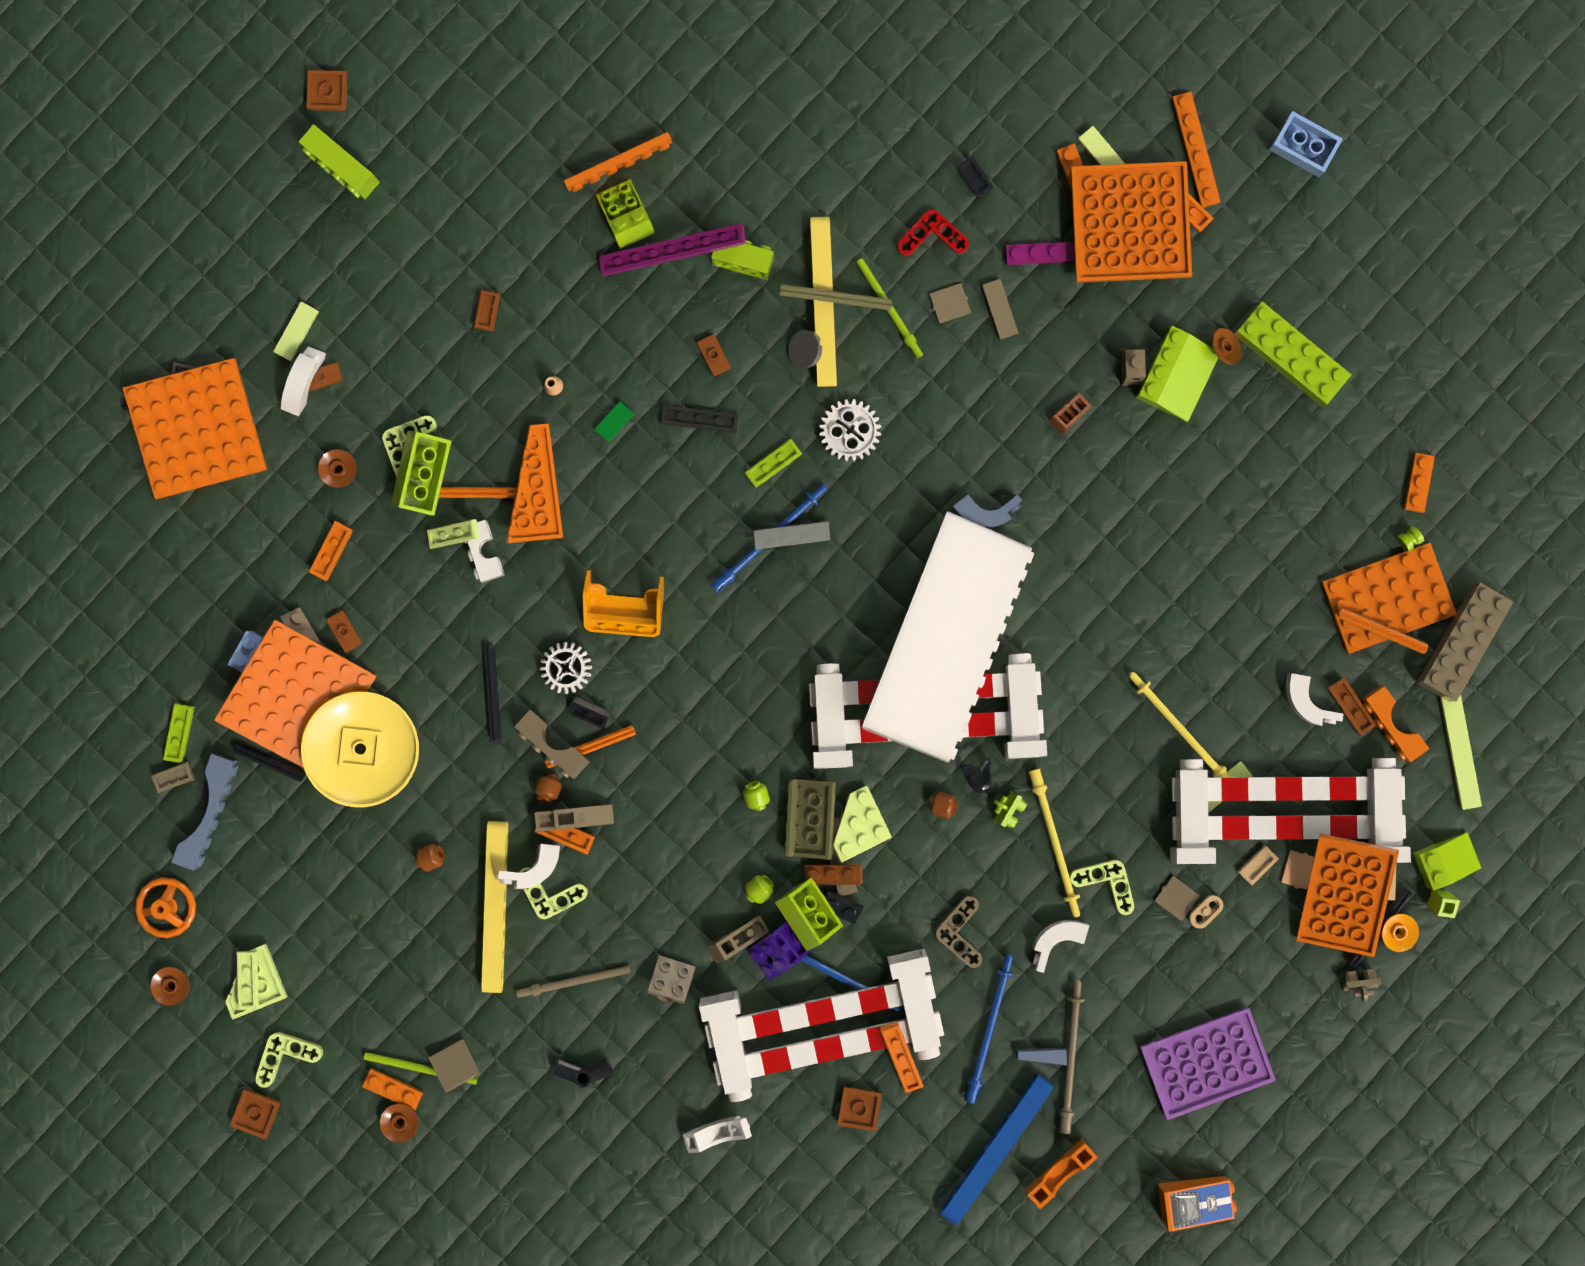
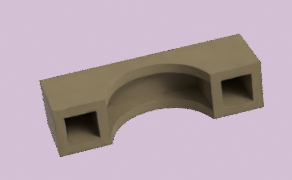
M531 710L515 726L519 730L517 735L524 741L529 739L533 743L531 747L538 753L544 752L547 755L545 759L550 764L560 766L559 772L566 778L571 776L575 779L589 763L573 747L566 750L550 748L545 738L547 724Z

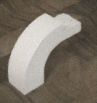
M308 346L303 354H299L284 387L281 401L282 410L297 416L300 415L307 404L311 381L325 360L326 353Z
M1287 673L1286 696L1291 708L1300 718L1322 726L1323 718L1325 723L1336 724V721L1343 720L1342 713L1321 710L1311 702L1309 697L1311 677Z
M539 844L536 861L530 870L524 873L497 871L495 879L500 880L501 884L512 885V881H515L514 889H526L543 882L552 873L557 864L560 846Z
M1062 920L1052 923L1043 929L1032 946L1034 950L1039 951L1038 954L1034 955L1033 959L1035 970L1044 973L1049 953L1057 943L1071 940L1084 944L1089 925L1076 920Z
M740 1116L717 1120L683 1134L688 1153L701 1152L722 1142L747 1139L752 1136L747 1119L740 1118Z

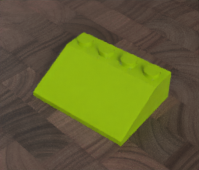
M1171 326L1167 330L1136 398L1188 422L1218 360L1214 349L1191 334Z

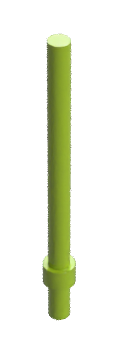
M863 258L859 259L856 263L879 298L888 299ZM892 306L890 310H887L888 314L904 337L903 341L906 346L911 348L917 359L923 356V353L916 344V338L913 334H910Z
M365 1052L364 1060L437 1076L434 1068L368 1052ZM474 1077L466 1083L476 1085L478 1077Z

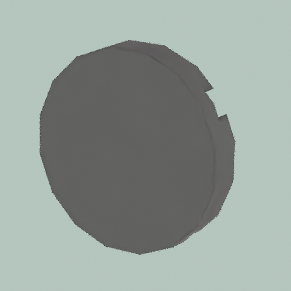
M801 330L794 334L790 340L788 348L789 357L796 367L807 369L815 366L820 360L822 354L821 339L815 332Z

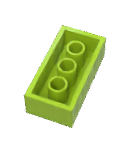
M314 124L300 139L299 143L303 146L301 150L314 162L317 159L316 163L328 174L332 172L331 175L341 185L347 184L345 187L357 198L361 196L366 199L380 183L368 169Z
M416 431L407 432L391 506L422 514L435 515L451 440Z

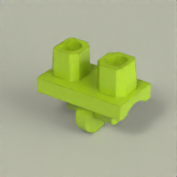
M1010 791L1007 797L1003 795L1000 802L995 799L993 803L997 804L994 812L997 815L994 821L1004 827L1014 828L1018 820L1012 816L1016 809L1020 812L1024 811L1027 803L1013 791Z

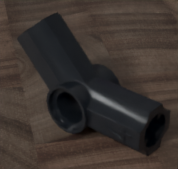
M560 1058L554 1071V1075L571 1081L581 1088L614 1074L608 1058L587 1067H581ZM585 1073L587 1074L589 1079L587 1081H581L579 1079V1074Z

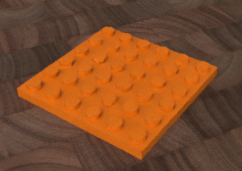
M1187 161L1071 167L1076 283L1192 277Z
M236 358L123 388L155 499L268 470Z
M274 619L215 716L214 721L303 767L301 743L305 728L313 714L323 704L339 695L359 691L367 692L376 675Z

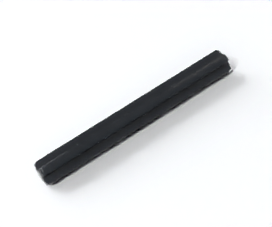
M494 646L484 647L490 740L499 741L502 738L496 652Z
M1403 888L1386 909L1379 938L1385 921L1389 917L1398 914L1411 898L1412 892L1407 888ZM1352 953L1347 963L1356 968L1366 955Z

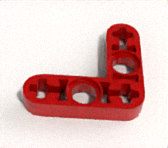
M928 210L899 241L897 249L902 256H910L932 232L957 254H963L967 251L969 241L938 211ZM928 215H930L931 217H932L933 215H935V216H936V219H935L936 223H934V222L932 221V222L928 225V228H930V230L928 231L927 227H926L925 225L921 224V222H923L924 224H926V223L928 222V220H929ZM943 227L951 229L952 233L949 237L942 236L941 229ZM915 229H923L925 235L922 238L915 237ZM954 234L958 235L955 238L958 242L964 241V249L961 247L957 249V243L954 240L952 243L949 242ZM908 236H911L913 242L909 247L910 251H903L902 244H908V242L910 241V238H908Z

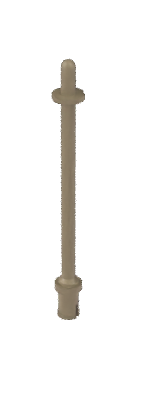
M1078 979L1074 981L1073 997H1068L1067 999L1072 1002L1064 1104L1063 1108L1059 1110V1115H1061L1059 1132L1064 1134H1071L1072 1117L1074 1116V1111L1071 1109L1079 1007L1080 1003L1085 1002V999L1080 997L1081 981Z

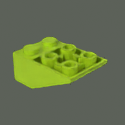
M631 179L596 194L620 249L655 234Z

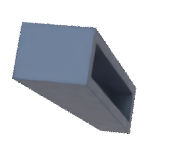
M1065 1048L1017 1050L1018 1060L1067 1065Z

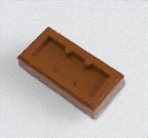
M481 290L474 324L475 329L494 332L500 293Z
M714 334L697 342L714 377L731 369Z
M336 362L320 367L311 381L308 392L343 382L339 364Z
M344 610L326 620L345 653L363 644Z

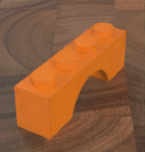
M1385 686L1377 687L1361 699L1367 712L1371 713L1375 718L1373 721L1377 727L1385 732L1387 742L1390 745H1394L1397 749L1396 754L1402 761L1412 762L1429 750V747L1419 733L1404 734L1396 729L1391 719V711L1396 701Z
M1081 1139L1031 1183L1025 1191L1029 1198L1041 1209L1055 1197L1058 1189L1071 1176L1084 1171L1098 1157L1089 1145Z

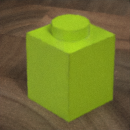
M1435 890L1431 891L1427 907L1437 916L1455 918L1460 900L1449 891Z

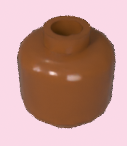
M547 773L546 776L538 778L534 789L538 800L551 803V801L558 799L562 788V783L557 780L558 776Z
M938 792L935 797L932 796L930 798L929 808H932L934 816L949 819L952 815H956L959 801H956V797L952 794Z
M429 844L418 849L415 863L422 870L429 872L443 865L445 853L440 846Z

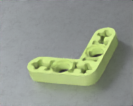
M431 416L420 417L384 432L382 439L396 477L399 471L397 465H400L401 461H395L393 455L396 451L403 452L406 440L405 429L408 426H412L416 432H419L415 424L418 423L419 426L425 425V420L432 422L430 429L428 430L424 427L420 430L424 434H431L437 428V423ZM389 434L397 437L394 439V442L397 446L400 444L401 447H395L390 450V447L394 446L391 441H387L390 437Z
M1110 860L1078 868L1070 873V881L1076 887L1109 880L1117 911L1123 915H1129L1133 912L1134 902L1126 870L1122 862ZM1115 863L1117 866H1120L1121 869L1118 870L1117 874L1114 871L1108 872L1109 876L1106 877V871L1103 866H1106L1107 869L1113 868ZM1095 868L1102 870V876L1098 879L1092 877V871ZM1088 870L1090 881H1087L1088 878H1082L1081 883L1073 880L1076 877V873L1083 876L1087 875L1085 871ZM1118 882H1123L1126 887L1121 893L1115 890V885ZM1126 894H1128V897H1124L1125 902L1127 904H1130V906L1127 907V911H1125L1123 908H1120V906L1123 905V902L1121 898L1117 899V896H1125Z
M525 867L519 873L527 872L531 867ZM542 883L524 889L533 909L541 919H548L583 901L588 895L587 887L580 883L550 898ZM533 888L541 890L540 898H533L531 896ZM575 888L583 889L582 897L577 895L572 898L574 902H571V898L566 892L570 891L571 895L576 892ZM559 896L566 897V906L561 907L557 904ZM545 898L546 901H543L542 903L544 907L550 908V910L548 911V915H546L545 913L541 914L540 910L542 909L541 904L536 905L535 902H539L540 900Z
M276 1032L272 1034L267 1041L258 1068L256 1083L258 1086L265 1088L274 1082L283 1054L314 1063L322 1058V1047L285 1033ZM279 1037V1041L282 1042V1044H279L276 1047L275 1051L269 1050V1048L273 1049L275 1046V1041H273V1039ZM293 1042L299 1043L301 1047L297 1053L293 1052L290 1048ZM305 1045L307 1046L306 1050L308 1051L316 1049V1053L318 1055H316L314 1058L311 1057L312 1054L309 1052H305L304 1055H302V1053L305 1050ZM268 1055L276 1057L274 1065L267 1063L266 1058ZM267 1069H273V1071L270 1070L267 1075V1078H269L270 1080L264 1083L263 1078H261V1076H263L266 1073Z

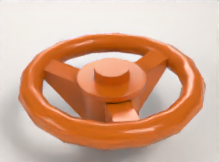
M161 877L151 880L141 889L136 898L135 912L138 922L146 932L155 937L171 938L178 936L189 928L195 917L196 903L193 893L186 884L175 878ZM168 885L162 897L157 899L151 907L143 908V902L148 892L157 886ZM176 888L182 891L188 902V914L184 921L176 914L178 906L173 899ZM153 915L156 919H165L177 928L168 931L158 930L148 923L145 916Z

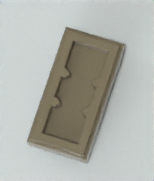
M189 762L151 775L157 793L195 780Z

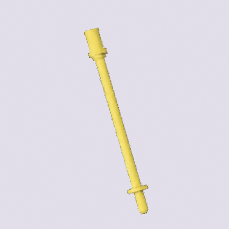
M1131 672L1129 677L1139 688L1136 693L1141 694L1143 692L1213 770V777L1232 778L1226 771L1227 768L1219 766L1150 690L1151 682L1144 683L1135 672Z
M1035 769L1028 772L1033 785L1032 792L1038 795L1067 894L1063 901H1069L1072 915L1077 918L1080 916V911L1076 899L1080 898V895L1074 894L1045 795L1047 785H1044L1040 769Z

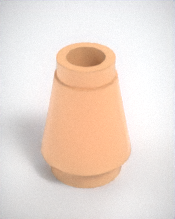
M552 376L546 379L544 389L549 395H557L562 391L563 383L558 377ZM551 381L555 382L553 387H549Z

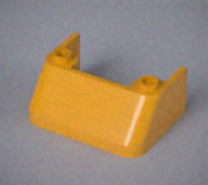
M587 570L583 590L585 629L599 633L644 637L658 636L662 621L664 577H660L659 588L647 590L644 598L607 595L604 586L591 583V570Z

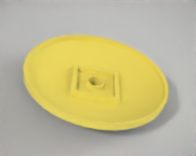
M371 692L345 693L323 704L309 720L301 743L303 767L313 786L328 799L350 807L378 805L397 795L411 779L419 756L417 732L407 713L389 698ZM359 743L366 746V751L363 754H357L354 750L355 746Z

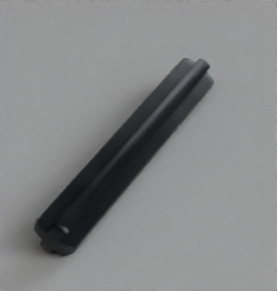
M236 743L233 748V753L298 782H302L305 777V772L240 743Z

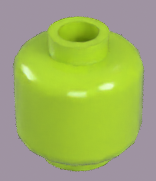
M759 781L751 782L745 786L742 795L746 806L749 809H755V811L765 809L770 801L767 787Z
M765 875L755 876L745 886L747 899L752 903L761 904L773 894V882Z

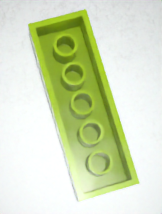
M1264 302L1256 306L1234 333L1240 341L1321 407L1331 401L1351 376L1348 371Z

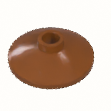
M1226 328L1216 330L1212 336V346L1215 354L1225 364L1233 365L1237 363L1241 358L1239 340L1233 332Z
M336 449L323 455L318 465V472L325 484L334 488H341L349 485L354 480L357 473V465L351 454L344 450ZM338 466L342 467V471L340 473L336 472V468Z
M176 967L160 969L151 980V993L163 1005H176L182 1002L188 995L190 987L188 977L182 970ZM170 982L175 984L173 989L169 986Z
M405 1104L389 1106L380 1118V1129L383 1135L390 1141L397 1143L411 1139L417 1132L419 1125L416 1112ZM399 1118L403 1119L404 1124H398L397 1120Z

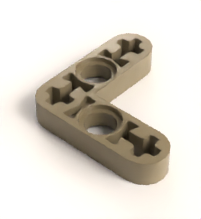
M968 895L957 904L937 927L936 937L966 965L976 968L982 963L981 954L958 934V931L979 907L977 899ZM967 900H974V908L972 909L969 907L965 911L966 913H968L967 916H965L962 911L958 910L960 907H962L963 910L965 909V907L967 906L965 902ZM954 914L962 915L963 919L960 924L952 922ZM941 929H948V934L952 938L954 934L957 936L954 939H952L950 945L947 944V942L950 941L947 937H940ZM956 941L964 943L962 951L954 949L953 946ZM968 947L971 948L968 952L972 956L978 955L976 963H969L970 958L966 954L964 958L961 956L966 953Z

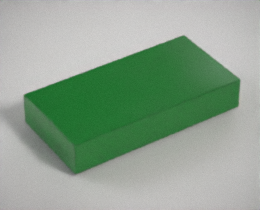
M619 402L594 430L609 443L635 414L622 402Z

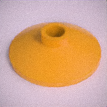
M1395 914L1385 921L1381 932L1382 940L1389 949L1395 952L1407 951L1415 945L1418 939V925L1412 917L1406 914ZM1399 928V933L1395 934V931Z

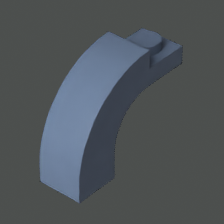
M968 494L952 508L960 517L985 528H992L1011 520L1012 518L1007 512L1014 513L1021 507L1019 503L1022 499L1019 495H1016L997 510H985L980 508Z

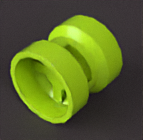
M1411 526L1406 534L1402 533L1397 536V541L1405 551L1410 552L1414 545L1424 542V537L1415 526Z

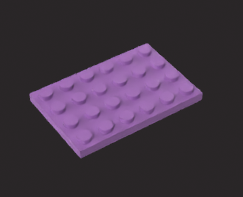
M1249 1007L1140 1046L1167 1120L1276 1081Z

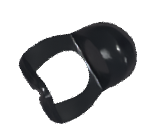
M990 758L982 760L979 767L971 764L961 767L971 789L977 793H984L991 787Z

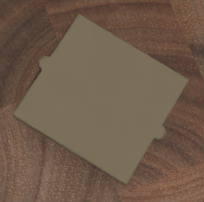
M961 283L929 294L933 304L932 310L935 311L939 324L971 314L967 302L968 297L965 296Z
M1172 876L1167 884L1161 887L1162 890L1154 901L1182 921L1189 910H1193L1192 906L1200 895L1175 876Z

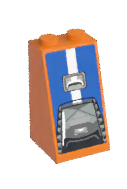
M1227 1176L1158 1184L1162 1222L1169 1232L1235 1219L1234 1212H1237L1235 1200H1232L1234 1184Z

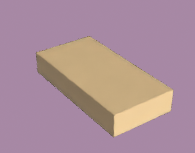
M1263 845L1237 872L1252 886L1279 858L1266 845Z

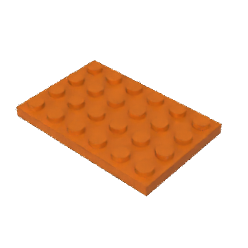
M1431 543L1321 582L1347 654L1388 639L1338 618L1337 613L1340 608L1347 609L1403 634L1457 615Z
M1319 834L1296 941L1374 957L1399 849Z

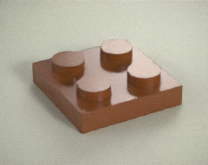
M308 70L307 109L346 111L348 73L346 71Z
M844 1086L837 1125L876 1132L882 1092Z
M245 1088L230 1126L266 1140L281 1102Z

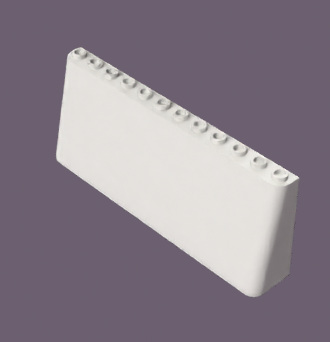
M947 511L862 729L949 763L950 759H955L958 751L955 748L957 741H962L965 733L962 730L964 723H969L972 715L969 712L971 705H976L979 697L976 694L978 687H983L986 679L983 676L985 669H990L993 659H990L992 651H997L1000 643L997 641L999 633L1003 635L1007 624L1004 623L1006 616L1010 617L1014 607L1011 605L1013 598L1017 599L1021 589L1018 588L1020 580L1024 581L1027 570H1025V566L1027 563H1031L1034 553L1031 552V547Z

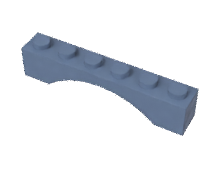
M218 753L211 754L205 769L209 787V803L206 814L196 831L178 844L171 863L190 870H196L203 865L205 860L203 854L205 849L209 848L212 841L210 835L218 825L217 816L223 811L225 802H223L225 794H229L232 786L230 784L231 778L236 775L238 766H236L237 760Z

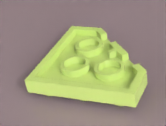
M868 786L848 794L844 812H842L838 830L832 844L840 863L892 838Z
M267 944L249 950L258 951L259 1009L287 998L288 996ZM236 975L233 987L225 1001L232 1020L255 1011L238 1010Z

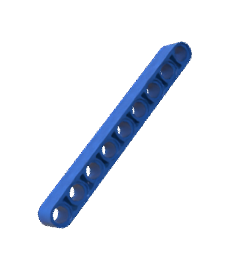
M1039 1074L1034 1076L940 1211L941 1216L954 1225L961 1221L1054 1087L1052 1083Z

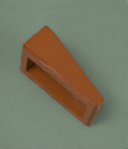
M1078 393L1050 419V423L1063 434L1092 406ZM1077 401L1082 406L1083 410H1081L1074 402ZM1071 406L1078 415H1075L1069 407ZM1064 412L1072 419L1071 421L1063 414Z

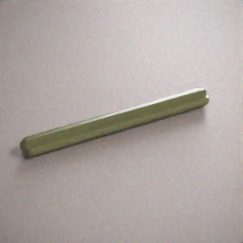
M784 284L779 287V295L884 310H890L892 307V300L886 298Z

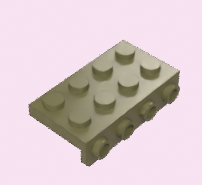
M791 779L787 786V793L789 795L786 805L787 822L785 824L786 841L784 843L786 856L832 859L836 782Z

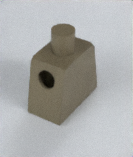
M1121 350L1122 386L1142 385L1146 377L1145 350Z

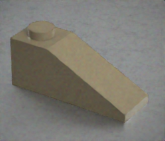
M759 915L716 940L707 948L716 963L723 962L770 931Z

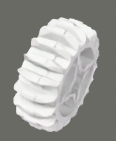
M567 642L563 643V648L557 643V650L553 647L549 648L552 652L551 655L547 652L544 653L548 660L541 659L542 663H546V667H540V670H546V673L542 674L541 677L545 678L548 676L549 679L545 681V684L547 685L552 682L551 690L558 686V693H561L562 688H564L565 694H568L571 687V691L574 693L576 692V685L579 689L583 688L580 683L581 681L585 684L588 683L584 676L591 677V673L586 672V669H592V666H586V663L590 662L591 659H584V656L588 654L586 651L582 654L579 653L582 650L581 646L574 650L575 643H571L570 648H568ZM562 652L572 653L566 661L556 658ZM577 657L581 662L580 674L574 669V662ZM552 662L559 669L556 678L553 677L551 672ZM569 663V669L572 672L568 673L566 671V673H563L564 668L560 664L567 665ZM566 675H571L577 679L570 684L560 683Z

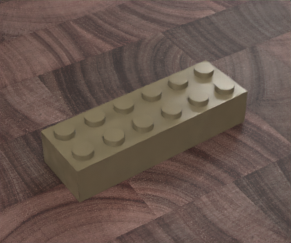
M1481 582L1472 584L1456 612L1457 615L1453 617L1416 683L1449 702H1457L1512 606L1513 601Z

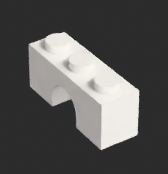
M488 521L477 522L480 539L465 542L470 547V550H468L469 558L471 561H474L476 566L473 569L476 579H480V582H486L505 576L499 557L487 559L482 555L481 548L483 544L493 540Z

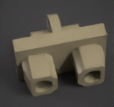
M1374 969L1364 970V980L1359 981L1356 971L1346 972L1343 991L1360 990L1354 991V997H1361L1362 1002H1367L1368 996L1374 995L1373 989H1367L1378 988L1382 984L1381 978H1377Z

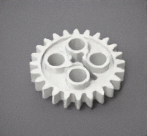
M845 399V405L838 401V408L831 405L832 412L825 411L828 418L821 419L825 423V425H820L819 427L824 430L819 435L825 437L821 443H828L825 450L832 449L831 456L838 453V460L842 456H845V462L848 461L849 457H852L853 462H855L856 456H859L862 460L863 453L869 456L870 452L868 449L875 450L873 443H879V440L875 438L876 436H881V433L876 431L881 428V425L875 424L879 417L873 418L875 410L869 413L870 406L868 405L863 408V401L859 405H856L855 399H853L852 404H849L848 400ZM845 413H852L854 419L851 422H846L843 419ZM836 420H840L848 428L853 426L854 433L864 438V441H860L853 433L846 434L847 429L838 424ZM861 424H866L869 427V431L865 434L860 433L858 427ZM833 428H840L842 435L834 437L831 433ZM854 439L858 445L856 448L850 449L847 446V441Z

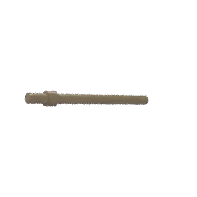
M625 966L543 985L538 983L531 985L529 988L516 990L518 998L529 995L538 996L542 992L629 974L631 970L630 966Z

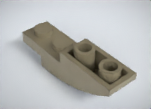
M612 805L536 812V832L614 824Z

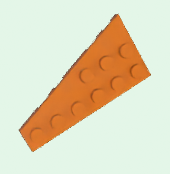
M549 424L528 426L506 544L563 538Z

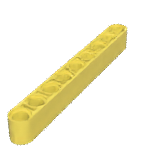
M810 217L813 289L833 291L830 217ZM814 300L815 333L820 337V345L822 346L821 358L816 364L817 387L837 386L833 302Z
M488 821L482 962V992L502 993L507 884H501L500 880L495 878L497 871L507 872L508 822Z

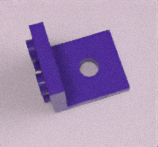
M786 920L773 933L752 945L746 951L762 970L763 974L771 981L798 964L812 949L806 951L800 940L797 941L795 939L794 931Z

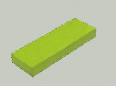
M790 439L747 470L745 474L755 488H757L800 457L802 453L792 439Z
M174 703L163 760L184 763L195 707Z

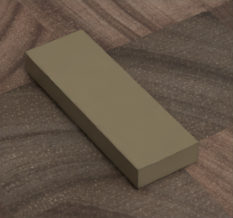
M1001 279L983 284L982 288L999 339L1002 340L1017 335L1018 330Z

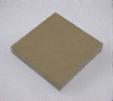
M464 1039L429 1057L446 1093L481 1074Z

